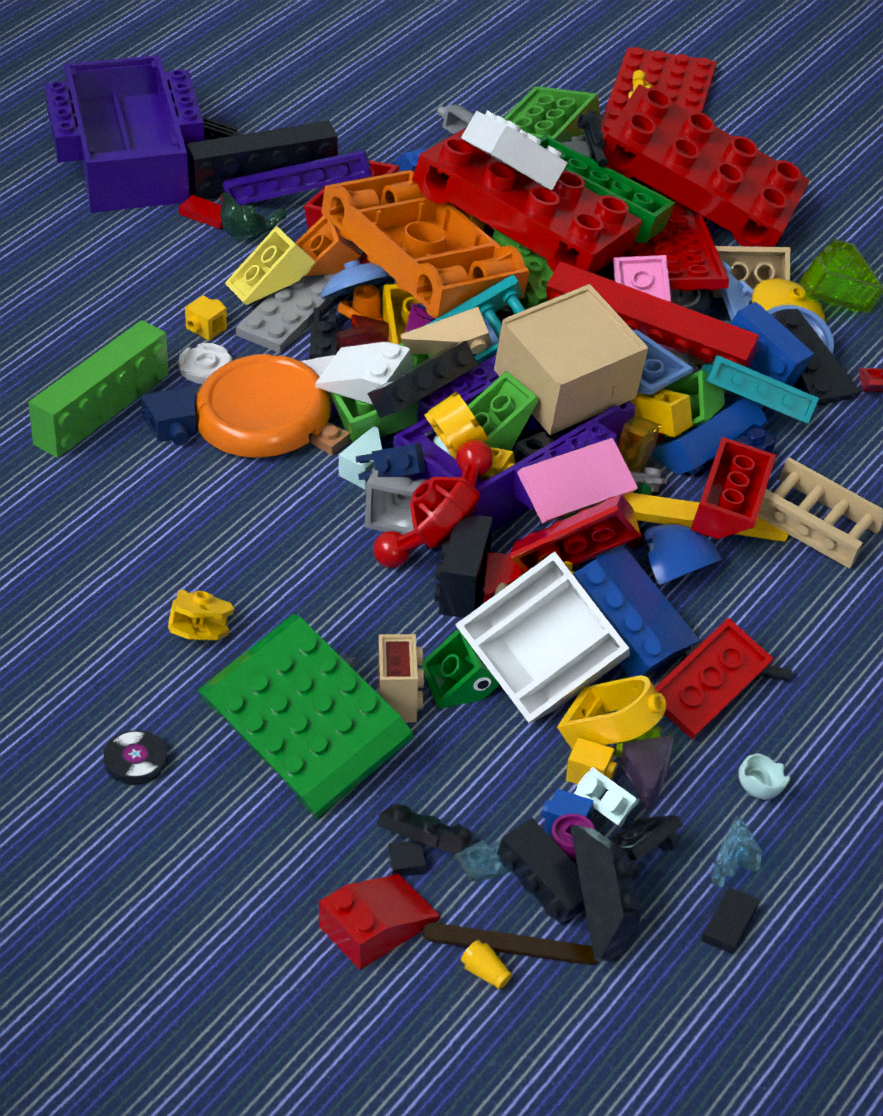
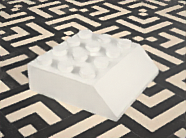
M555 551L455 624L528 723L557 710L579 694L583 687L591 685L630 656L629 647Z

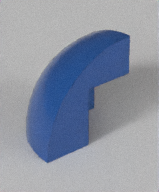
M662 524L648 528L645 532V540L651 550L648 553V557L658 585L723 560L716 546L705 535L690 530V527L678 524Z

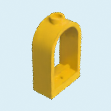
M634 676L582 688L557 728L572 750L578 737L601 745L632 740L649 731L660 721L666 711V700L662 694L657 692L646 676ZM619 710V711L614 712V713L605 714L606 712H611V711Z

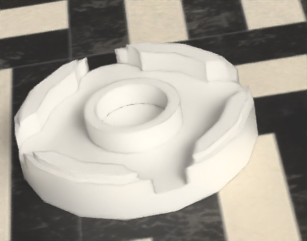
M214 343L197 344L196 348L191 349L190 346L180 354L178 361L181 375L187 380L203 384L216 369L232 361V357L222 346Z

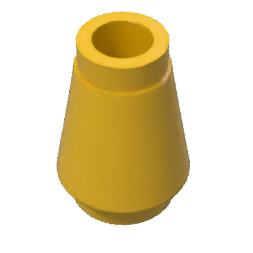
M476 940L466 949L461 957V962L465 964V970L495 986L498 990L502 989L512 977V973L508 971L507 967L488 943L483 944Z

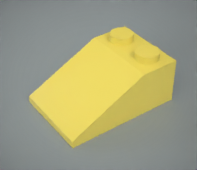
M276 226L225 284L244 304L248 305L298 282L310 272L315 261Z

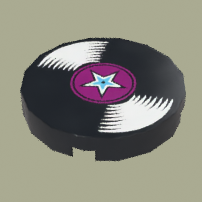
M141 730L126 731L115 736L107 743L103 752L105 770L109 776L116 781L117 778L124 780V784L128 785L145 784L155 780L161 775V770L168 763L166 745L161 738L151 732Z

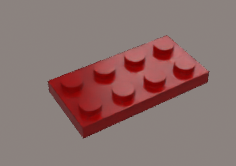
M728 617L655 687L657 692L662 694L666 700V711L664 714L693 740L771 664L774 658Z

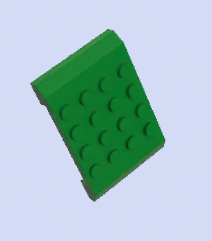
M295 614L290 615L197 690L199 697L218 716H222L295 793L296 798L316 819L414 739L413 732L402 717L301 617Z

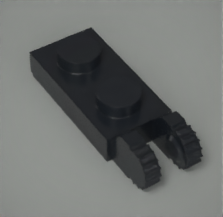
M314 308L313 321H311L310 359L335 356L337 354L338 322H336V308H330V322L320 321V308Z
M401 804L390 805L379 814L377 822L379 827L455 854L461 852L473 840L472 832L466 827L463 828L459 824L453 826L445 825L434 816L416 814L411 812L409 807Z

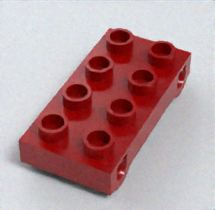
M638 84L604 138L606 145L603 149L608 161L606 167L627 178H637L733 232L735 240L743 247H775L810 179L801 175V171L793 163L786 160L776 161L760 152L752 140L743 136L734 137L716 127L713 120L706 114L689 112L673 103L670 96L663 90L654 87L646 88L641 84Z
M466 128L419 155L412 181L418 184L424 197L436 204L452 203L544 257L552 272L555 271L561 261L595 274L613 261V258L620 256L634 245L643 221L628 212V205L623 200L609 195L599 196L585 188L583 178L573 172L563 171L552 190L540 185L531 178L461 139Z

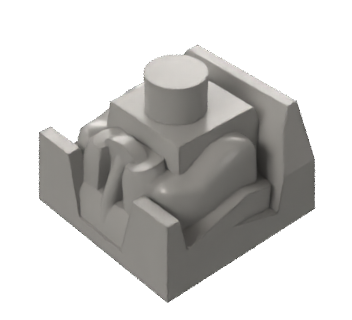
M374 470L366 482L365 528L383 532L397 531L403 535L413 531L410 501L415 489L427 479L412 481L408 477H378V470Z

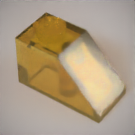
M637 415L624 424L618 449L629 471H644L655 449L661 424Z

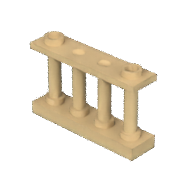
M788 457L779 479L782 483L774 492L768 489L765 490L758 517L850 569L855 563L863 542L859 541V538L867 529L876 534L880 532L883 525V509ZM792 488L807 495L799 506L784 499ZM817 501L832 509L824 520L809 513ZM842 515L857 523L849 534L834 527V524Z

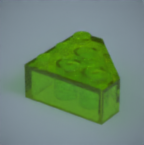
M836 238L822 250L820 255L818 254L799 281L805 290V295L811 300L825 301L835 307L840 305L847 307L853 312L869 313L883 294V285L853 243Z

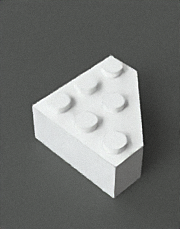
M476 111L461 139L550 190L553 189L567 165L566 161L559 158L562 154L561 152L549 145L546 149L541 147L540 139L524 132L519 126L489 111L485 115Z

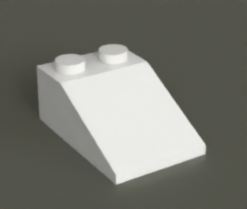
M389 342L342 347L316 381L315 387L372 404L367 393L413 367L410 348Z

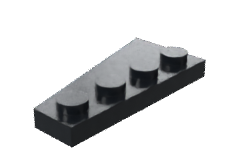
M798 309L774 312L773 317L814 353L798 379L802 391L818 397L817 405L857 398L860 394L859 389Z

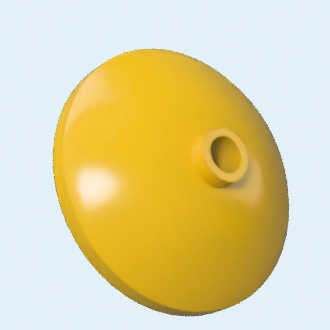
M780 278L767 279L760 282L752 293V303L757 302L766 311L780 305H796L814 312L825 322L824 311L818 299L808 289L796 282Z

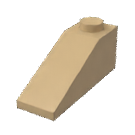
M479 307L400 334L403 346L410 348L411 354L435 355L445 348L465 340L473 354H479L492 346L490 335Z

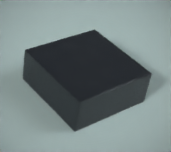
M408 841L388 844L392 875L399 874L402 877L425 874L426 865L421 842Z

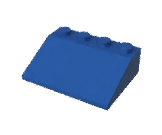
M627 549L596 559L572 574L629 647L630 656L619 664L630 677H648L689 650L691 645L695 646V644L700 642V639Z

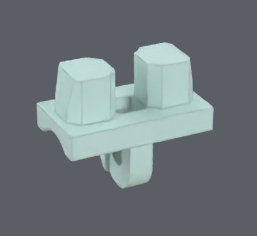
M593 767L584 775L577 785V790L574 792L576 795L594 800L593 808L620 827L624 824L629 812L639 802L637 798ZM606 789L609 790L600 801L599 798Z

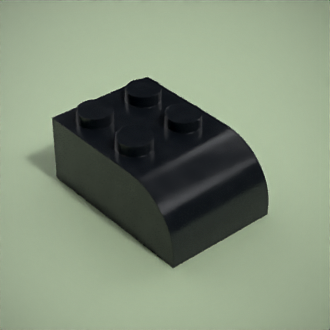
M471 516L461 520L454 526L449 543L444 542L441 560L444 561L443 563L438 562L435 580H440V584L436 586L434 598L435 601L439 602V614L465 618L477 609L486 575L487 552L491 553L493 517Z

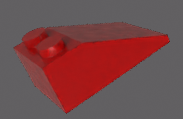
M399 874L347 884L319 901V927L360 970L423 931L426 924L436 923L440 920V915Z

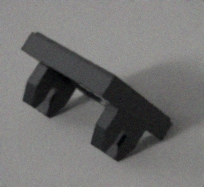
M678 816L638 818L610 839V841L628 852V857L631 859L634 868L633 881L640 877L639 868L635 860L640 859L657 845L662 851H666L669 848L671 851H674L679 847L675 831L681 828L683 824Z

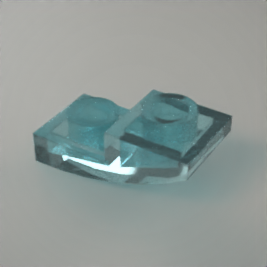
M502 839L488 846L482 840L455 854V859L471 882L491 879L512 872L502 865L497 855Z

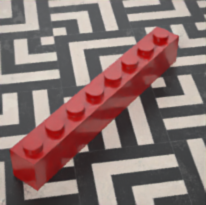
M561 261L546 285L547 301L590 284L632 330L637 329L657 344L674 348L679 353L693 355L706 363H713L718 355L749 368L758 350L759 335Z

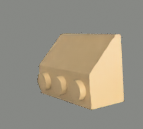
M715 246L720 259L731 267L730 273L738 281L744 280L753 291L760 282L767 279L780 278L790 280V247ZM721 290L712 291V297L723 298Z

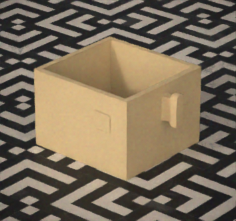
M588 284L504 318L494 371L499 377L507 371L537 396L539 401L531 414L548 434L552 435L603 413L613 405L619 406L635 399L648 347L600 294Z

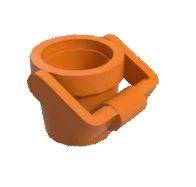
M360 285L354 290L353 300L340 301L337 311L351 319V322L364 328L382 327L384 325L380 291L376 286Z

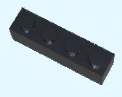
M465 340L445 348L367 394L379 417L383 418L410 406L478 366V363Z

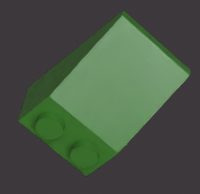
M505 371L468 405V408L489 438L485 443L489 447L511 451L539 399L510 373Z

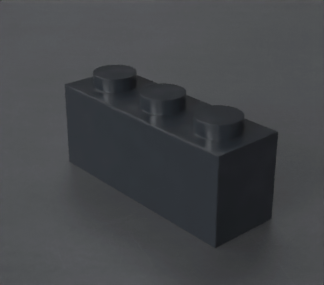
M530 818L502 838L497 851L502 865L511 870L521 880L524 889L541 902L545 912L550 917L555 918L563 926L585 910L578 867L533 818Z

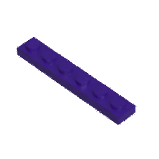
M366 150L226 180L223 186L229 205L233 207L326 185L370 177L372 171Z

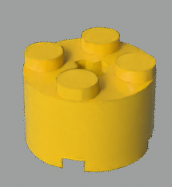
M457 392L424 414L453 459H456L459 447L466 441L476 439L485 442L489 439Z

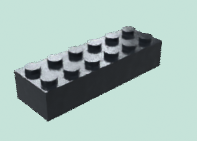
M322 121L187 143L189 186L193 195L203 199L226 196L223 186L226 180L338 156V136L330 121Z

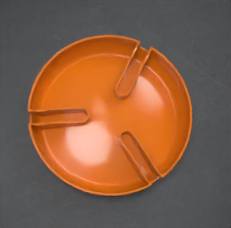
M250 355L224 364L203 382L196 395L194 404L196 424H198V431L208 443L224 452L243 457L281 455L309 443L310 433H313L314 436L320 434L330 418L329 391L315 387V383L320 377L319 374L297 359L283 355Z

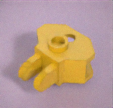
M178 590L177 598L172 603L168 629L170 633L186 639L217 641L229 635V628L226 624L228 616L233 614L234 608L231 603L213 597L212 594L205 591L187 593L186 590Z

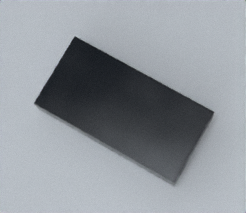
M729 887L703 933L702 942L733 954L758 909L760 900Z

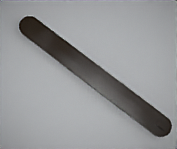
M428 923L423 928V937L430 942L469 947L473 942L479 940L483 944L488 943L492 950L497 952L584 965H596L600 962L594 960L593 949L589 945L440 923Z

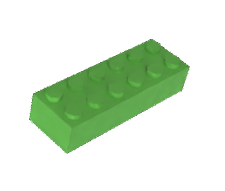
M141 320L31 399L28 404L33 445L59 458L157 383L164 380L169 375L166 332Z

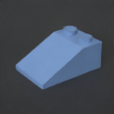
M633 330L648 347L637 393L652 395L692 372L691 366L639 330Z

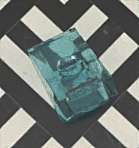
M735 816L714 861L711 884L722 888L728 876H735L738 866L754 872H758L760 868L762 850L740 817Z

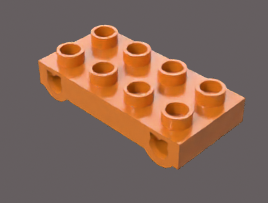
M407 170L325 186L321 213L339 229V233L343 238L353 241L368 255L367 258L372 264L379 265L396 280V285L401 290L412 294L426 307L427 314L431 317L439 318L512 274L518 280L523 296L519 299L524 298L530 270L525 267L521 253L511 245L501 247L449 202L436 204L429 201L423 196L418 184L412 181L413 171Z

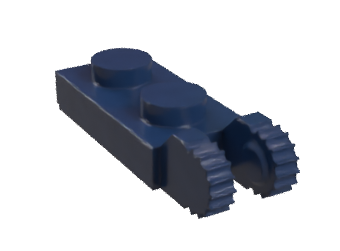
M421 443L372 451V454L355 456L356 463H368L373 460L374 468L378 470V477H397L426 472ZM365 471L358 474L359 480L369 479L373 472Z

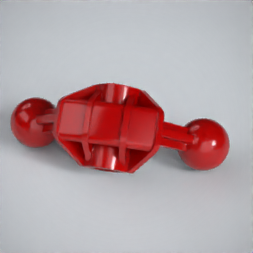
M476 439L466 441L459 447L456 455L457 465L462 471L461 477L435 476L424 481L415 489L410 501L414 530L404 535L397 531H387L380 534L373 545V554L379 564L387 568H396L403 565L409 558L410 550L426 544L429 548H435L449 541L454 526L461 520L472 516L480 500V492L475 488L477 478L487 473L493 464V452L488 444Z

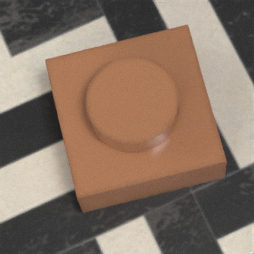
M327 423L318 436H311V444L330 455H334L350 442L349 433L331 423Z

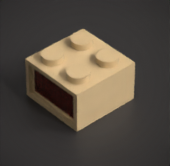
M379 634L378 694L405 722H417V709H423V691H418V688H424V671L421 668H417V665L423 664L422 647H416V634Z

